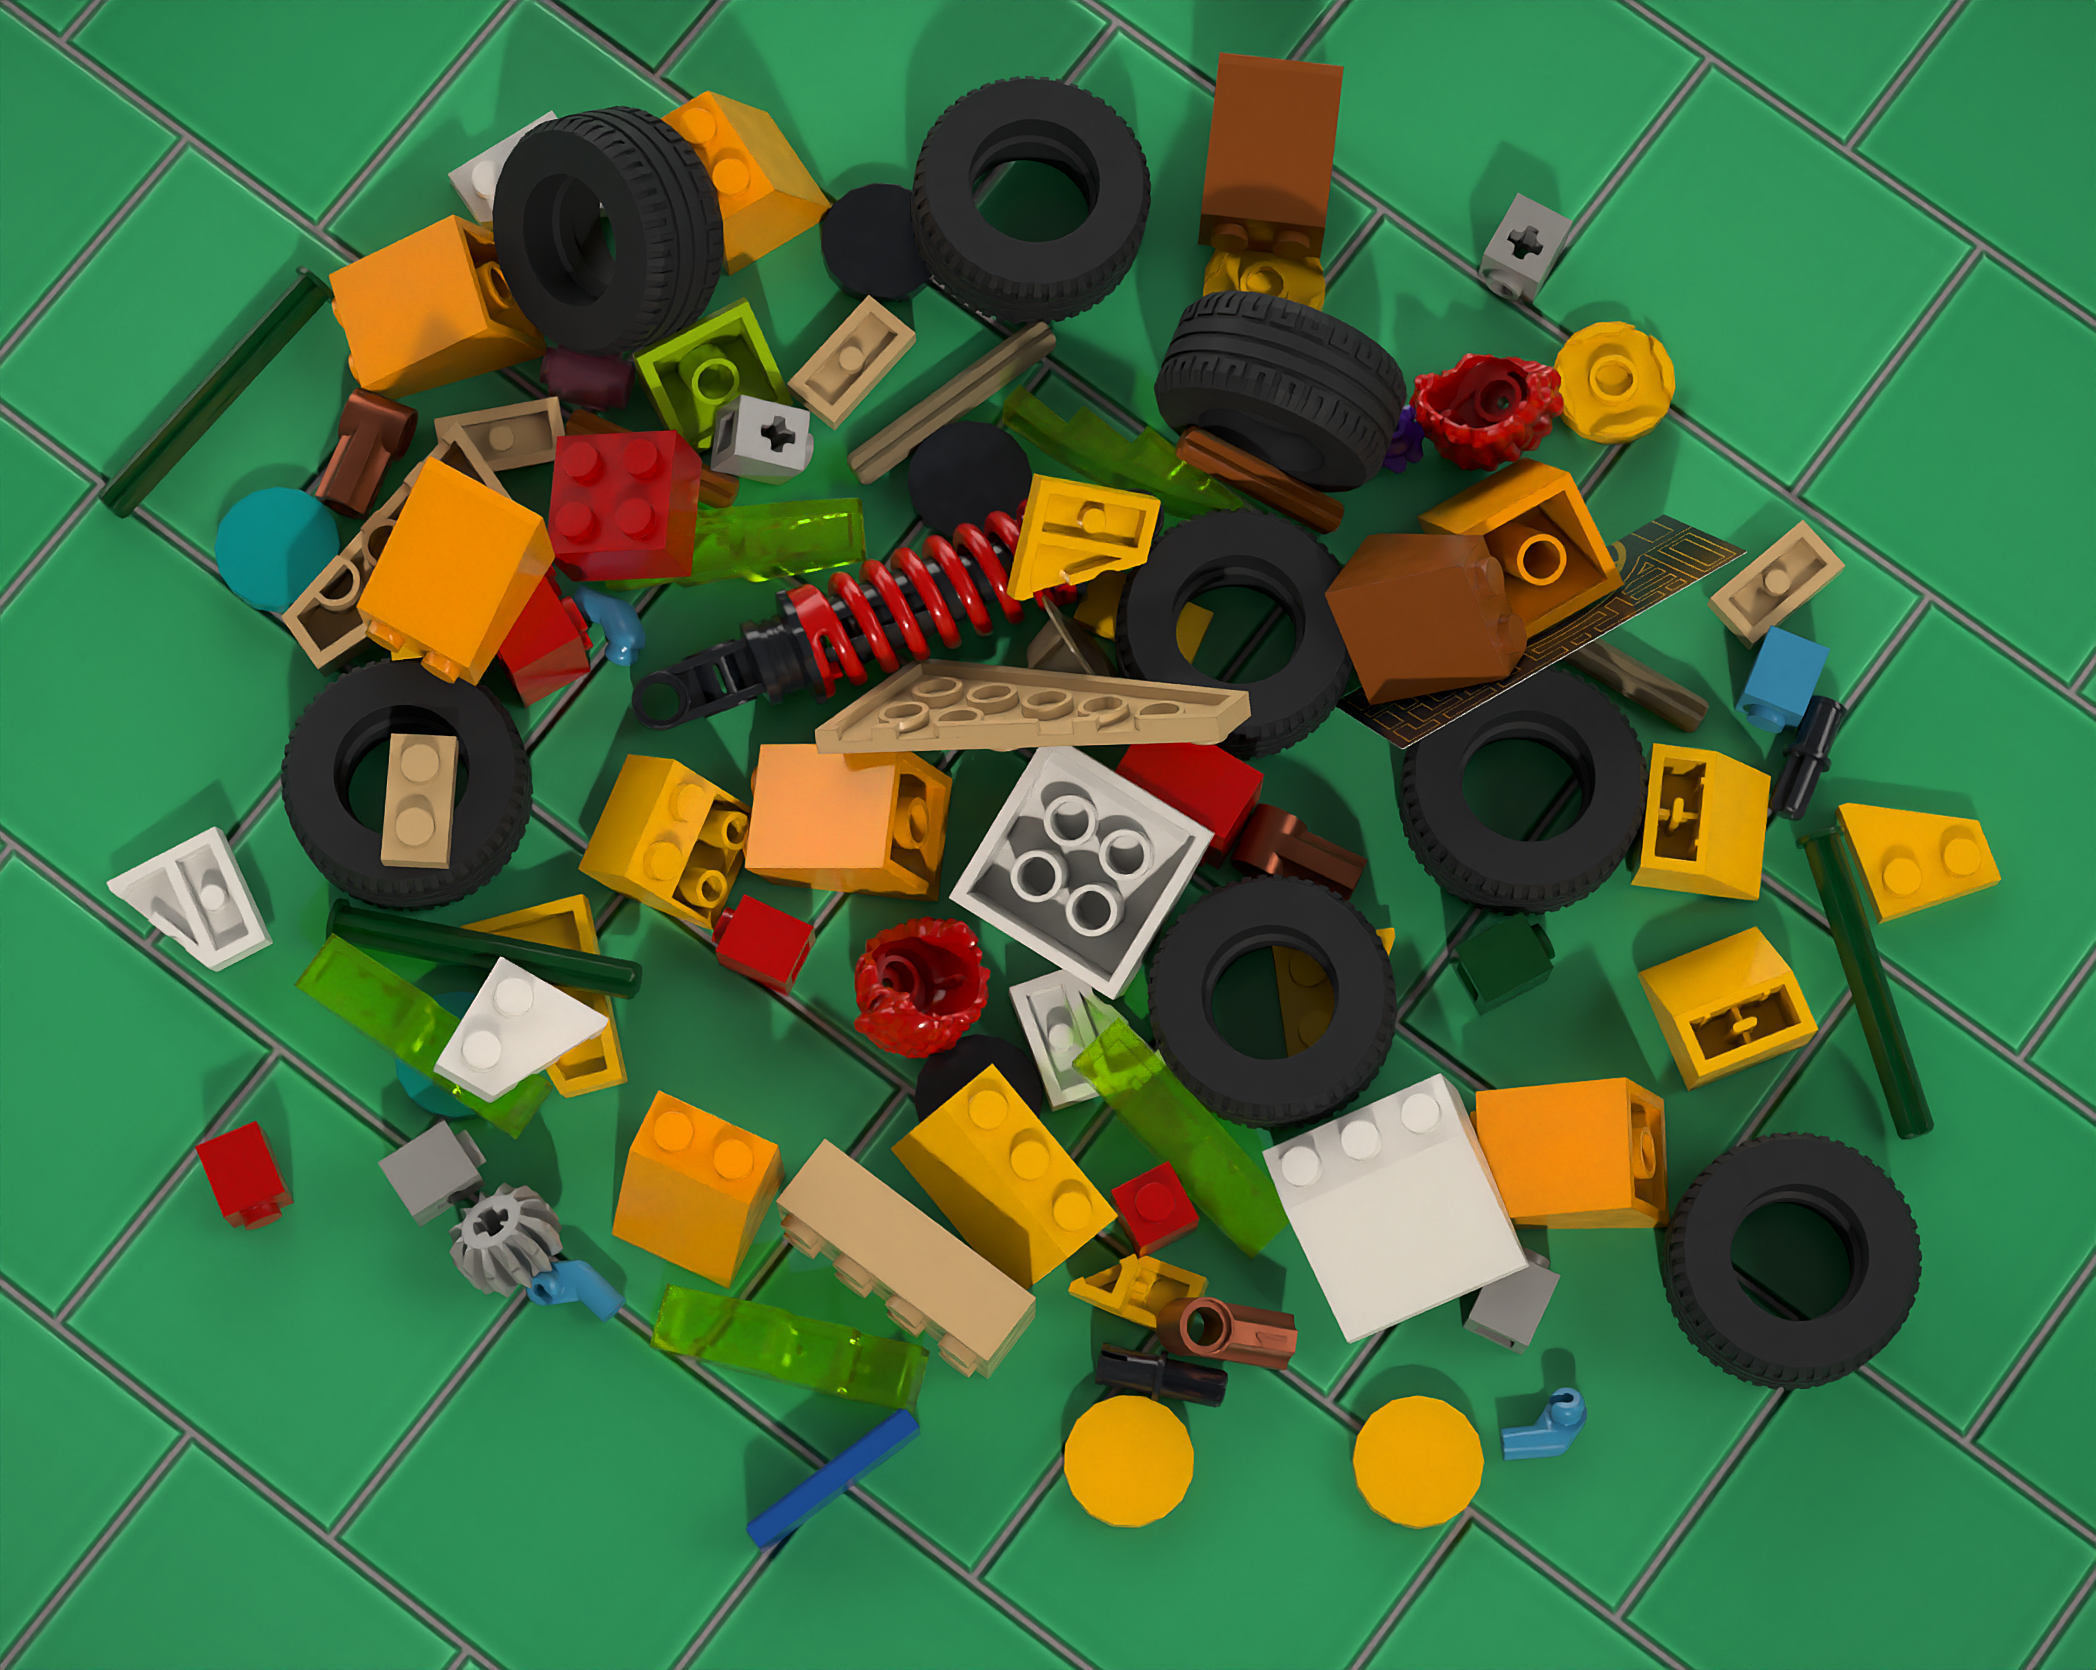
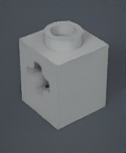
M1517 193L1483 254L1478 277L1486 280L1488 288L1497 295L1509 300L1520 298L1532 304L1567 242L1573 221ZM1521 248L1531 252L1526 254L1523 260L1514 256L1519 253Z
M745 395L738 396L717 411L710 470L781 486L803 472L811 460L814 438L811 433H808L810 411Z
M445 1120L378 1162L419 1227H422L486 1185L476 1169L487 1162L466 1129L455 1136Z
M1524 1247L1522 1249L1529 1267L1481 1287L1462 1327L1520 1355L1528 1348L1561 1276L1548 1270L1550 1261L1547 1258Z

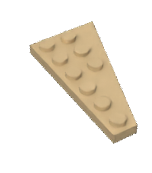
M929 658L923 662L916 661L915 659L814 731L818 754L991 749L993 751L1005 752L1024 747L1179 742L1212 745L1224 741L1229 733L1251 716L1248 691Z

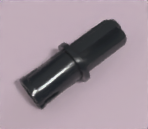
M1813 695L1793 743L1785 744L1782 754L1786 760L1768 802V808L1776 816L1791 821L1801 820L1806 812L1821 772L1829 771L1832 762L1828 755L1843 718L1848 713L1847 709L1839 702L1828 697Z
M1103 1342L1101 1348L1102 1355L1099 1356L1095 1384H1104L1152 1395L1151 1400L1156 1402L1159 1401L1160 1396L1216 1408L1220 1407L1224 1401L1228 1384V1373L1224 1370L1168 1358L1169 1351L1165 1350L1161 1351V1355L1125 1349Z

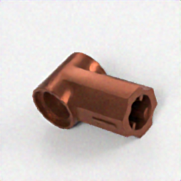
M356 388L350 395L341 415L338 427V439L340 440L315 493L316 499L335 513L353 520L362 519L367 521L393 461L399 462L402 460L412 442L418 423V410L365 389Z
M1259 803L1256 805L1229 861L1236 870L1251 877V879L1267 874V877H1273L1274 874L1283 875L1286 878L1295 876L1299 877V880L1302 881L1308 879L1318 886L1321 884L1329 887L1330 892L1336 891L1344 900L1349 901L1368 860L1308 832L1307 825L1287 811L1272 805Z
M1213 1297L1176 1298L1168 1302L1160 1310L1156 1321L1157 1336L1160 1343L1170 1353L1178 1356H1198L1284 1371L1287 1369L1290 1358L1295 1354L1298 1330L1295 1328L1294 1314L1226 1303ZM1194 1310L1201 1315L1204 1322V1331L1197 1343H1194L1187 1333V1320Z

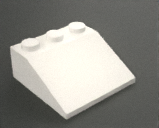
M1074 746L1038 747L949 898L1114 1000L1126 993L1159 938L1215 833Z
M1441 1073L1262 1152L1286 1215L1347 1342L1350 1344L1529 1267L1458 1090Z

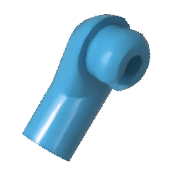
M581 584L576 590L573 601L584 619L602 625L605 636L609 640L604 650L608 660L621 666L635 664L638 660L639 650L645 647L646 634L634 607L627 601Z
M580 1259L550 1262L552 1271L539 1272L533 1277L532 1289L525 1288L530 1300L541 1306L581 1301L603 1323L610 1320L626 1302V1298L588 1262Z
M1570 1387L1559 1388L1551 1394L1549 1403L1534 1425L1500 1428L1503 1461L1556 1457L1564 1454L1586 1423L1587 1409L1582 1394Z

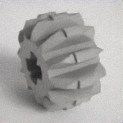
M504 1182L493 1196L480 1191L479 1203L473 1208L460 1209L463 1222L448 1231L453 1241V1246L449 1253L453 1257L454 1265L474 1288L480 1289L485 1295L495 1291L508 1298L518 1284L532 1289L533 1277L539 1272L552 1271L549 1257L558 1254L564 1249L559 1239V1233L563 1227L558 1222V1215L548 1203H545L537 1192L532 1191L527 1185L516 1189Z

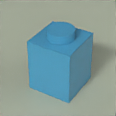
M1771 625L1760 644L1734 710L1747 714V721L1759 729L1772 733H1780L1784 729L1794 733L1805 714L1830 648Z

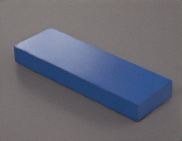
M900 1408L746 1524V1531L760 1552L764 1554L921 1435L919 1425L906 1408L904 1410Z

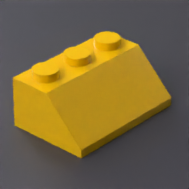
M993 1063L890 1148L971 1248L1025 1290L1029 1289L1118 1217V1214Z

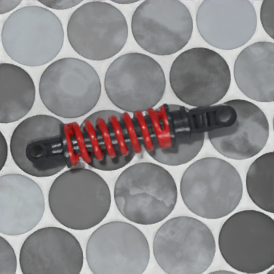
M1140 488L1125 490L1156 497L1151 492ZM1028 498L1022 500L1019 504L1015 521L1002 511L989 513L984 523V534L974 524L962 523L958 525L953 534V547L942 536L931 535L927 537L922 544V560L910 548L900 547L895 549L890 560L891 572L878 560L869 559L864 561L859 570L860 584H857L846 572H835L828 580V596L826 597L817 587L810 584H804L789 591L782 589L775 592L776 615L771 616L770 619L760 620L759 623H754L752 619L739 623V640L731 639L681 659L682 662L642 678L634 688L631 696V710L635 719L647 729L666 731L703 716L706 719L757 699L759 694H762L768 703L774 706L784 702L783 697L785 694H791L797 689L802 690L806 688L816 703L821 705L828 702L827 698L833 697L836 692L834 680L841 678L844 671L851 684L861 686L868 680L865 663L877 659L884 673L892 674L897 672L900 665L896 651L909 647L913 658L919 662L928 660L931 656L927 639L940 635L945 647L954 650L959 648L962 644V637L958 627L968 623L966 614H968L979 637L990 636L994 627L987 609L988 605L999 601L1008 623L1011 625L1022 623L1025 619V614L1020 600L1013 599L1006 592ZM1160 504L1152 540L1159 535L1164 525L1165 517L1162 504ZM1065 582L1033 592L1039 610L1044 613H1048L1041 599L1044 594L1057 608L1072 603L1078 605L1088 600L1086 582L1072 586ZM825 636L828 637L832 647L828 648ZM713 665L718 667L726 693L720 687ZM665 684L676 692L679 702L678 709L671 718L656 720L645 713L641 700L643 692L649 686Z

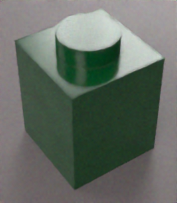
M1520 912L1454 947L1449 963L1477 1012L1482 1016L1546 982L1554 968L1550 960L1555 958V951L1543 928L1538 923L1530 926L1523 912Z

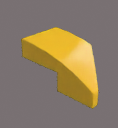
M1132 1254L1119 1260L1120 1264L1086 1279L1081 1277L1072 1281L1068 1292L1070 1295L1157 1332L1156 1321L1159 1312L1168 1302L1176 1298L1204 1297L1209 1282L1206 1277L1145 1255L1138 1259L1136 1254ZM1194 1310L1188 1317V1334L1196 1317V1310Z

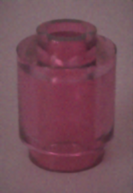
M559 344L558 348L549 346L545 352L540 371V383L548 384L549 398L558 396L560 401L603 412H608L611 407L625 410L632 393L636 366L634 361L623 359L622 352L592 357L575 353Z

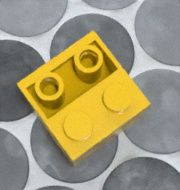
M1653 743L1645 758L1647 764L1645 771L1648 772V781L1646 783L1648 796L1645 800L1646 807L1642 815L1641 825L1635 836L1630 885L1758 901L1771 776L1718 751Z
M628 754L578 869L624 897L700 927L714 930L745 859L743 838L746 830L750 827L752 808L675 759Z
M1756 926L1637 974L1688 1092L1807 1045L1819 1030L1792 969Z

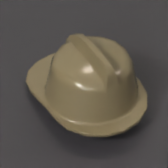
M1044 594L1041 599L1051 618L1027 647L1026 656L1029 664L1027 669L1120 678L1115 666L1096 640L1079 623L1061 613Z

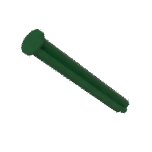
M298 266L295 270L298 277L99 491L98 497L109 511L122 519L128 517L326 301L332 304V299L335 297L334 293L319 277L306 267Z
M1844 826L1821 829L1797 839L1795 844L1797 849H1805L1897 1134L1902 1140L1921 1137L1933 1130L1934 1122L1840 837L1846 834Z
M338 898L334 902L327 920L326 943L331 949L338 950L345 944L491 973L501 956L550 985L627 1000L634 999L642 983V966L634 961L351 907L350 902L343 898Z

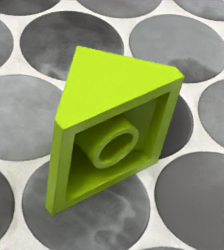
M745 297L633 354L639 384L665 430H677L697 454L713 447L717 411L738 396L745 395L786 406L794 405L750 304Z

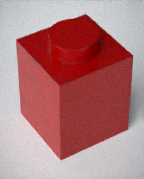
M744 894L736 910L726 907L716 924L711 941L718 944L715 952L719 965L788 997L816 942L814 926Z
M257 1121L195 1146L222 1215L233 1228L243 1224L246 1230H254L266 1226L282 1216L281 1208L294 1203L267 1134Z
M1169 1161L1110 1191L1109 1205L1118 1214L1116 1218L1138 1259L1145 1255L1149 1256L1197 1230L1199 1216Z

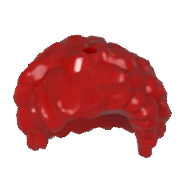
M1467 353L1463 355L1454 368L1443 370L1441 375L1433 372L1418 375L1413 381L1415 389L1409 399V405L1413 408L1415 420L1422 427L1425 437L1434 443V448L1439 452L1440 456L1452 460L1462 470L1467 469L1469 471L1481 468L1486 472H1494L1505 461L1516 462L1525 451L1537 450L1542 439L1550 435L1552 431V418L1561 415L1564 410V398L1559 392L1561 376L1557 370L1551 366L1542 365L1537 361H1525L1517 356L1498 358L1491 354Z
M925 916L921 919H908L905 924L899 923L891 929L881 930L876 934L875 938L867 939L865 945L866 953L859 957L854 971L856 1003L861 1011L853 1022L855 1030L865 1034L878 1048H883L886 1052L900 1054L911 1059L918 1057L925 1059L929 1054L935 1052L944 1053L945 1050L955 1047L962 1033L968 1031L971 1024L979 1019L981 1008L986 1006L987 999L989 998L986 982L990 977L991 970L980 964L982 951L977 947L979 939L973 930L965 922L953 918L944 920Z

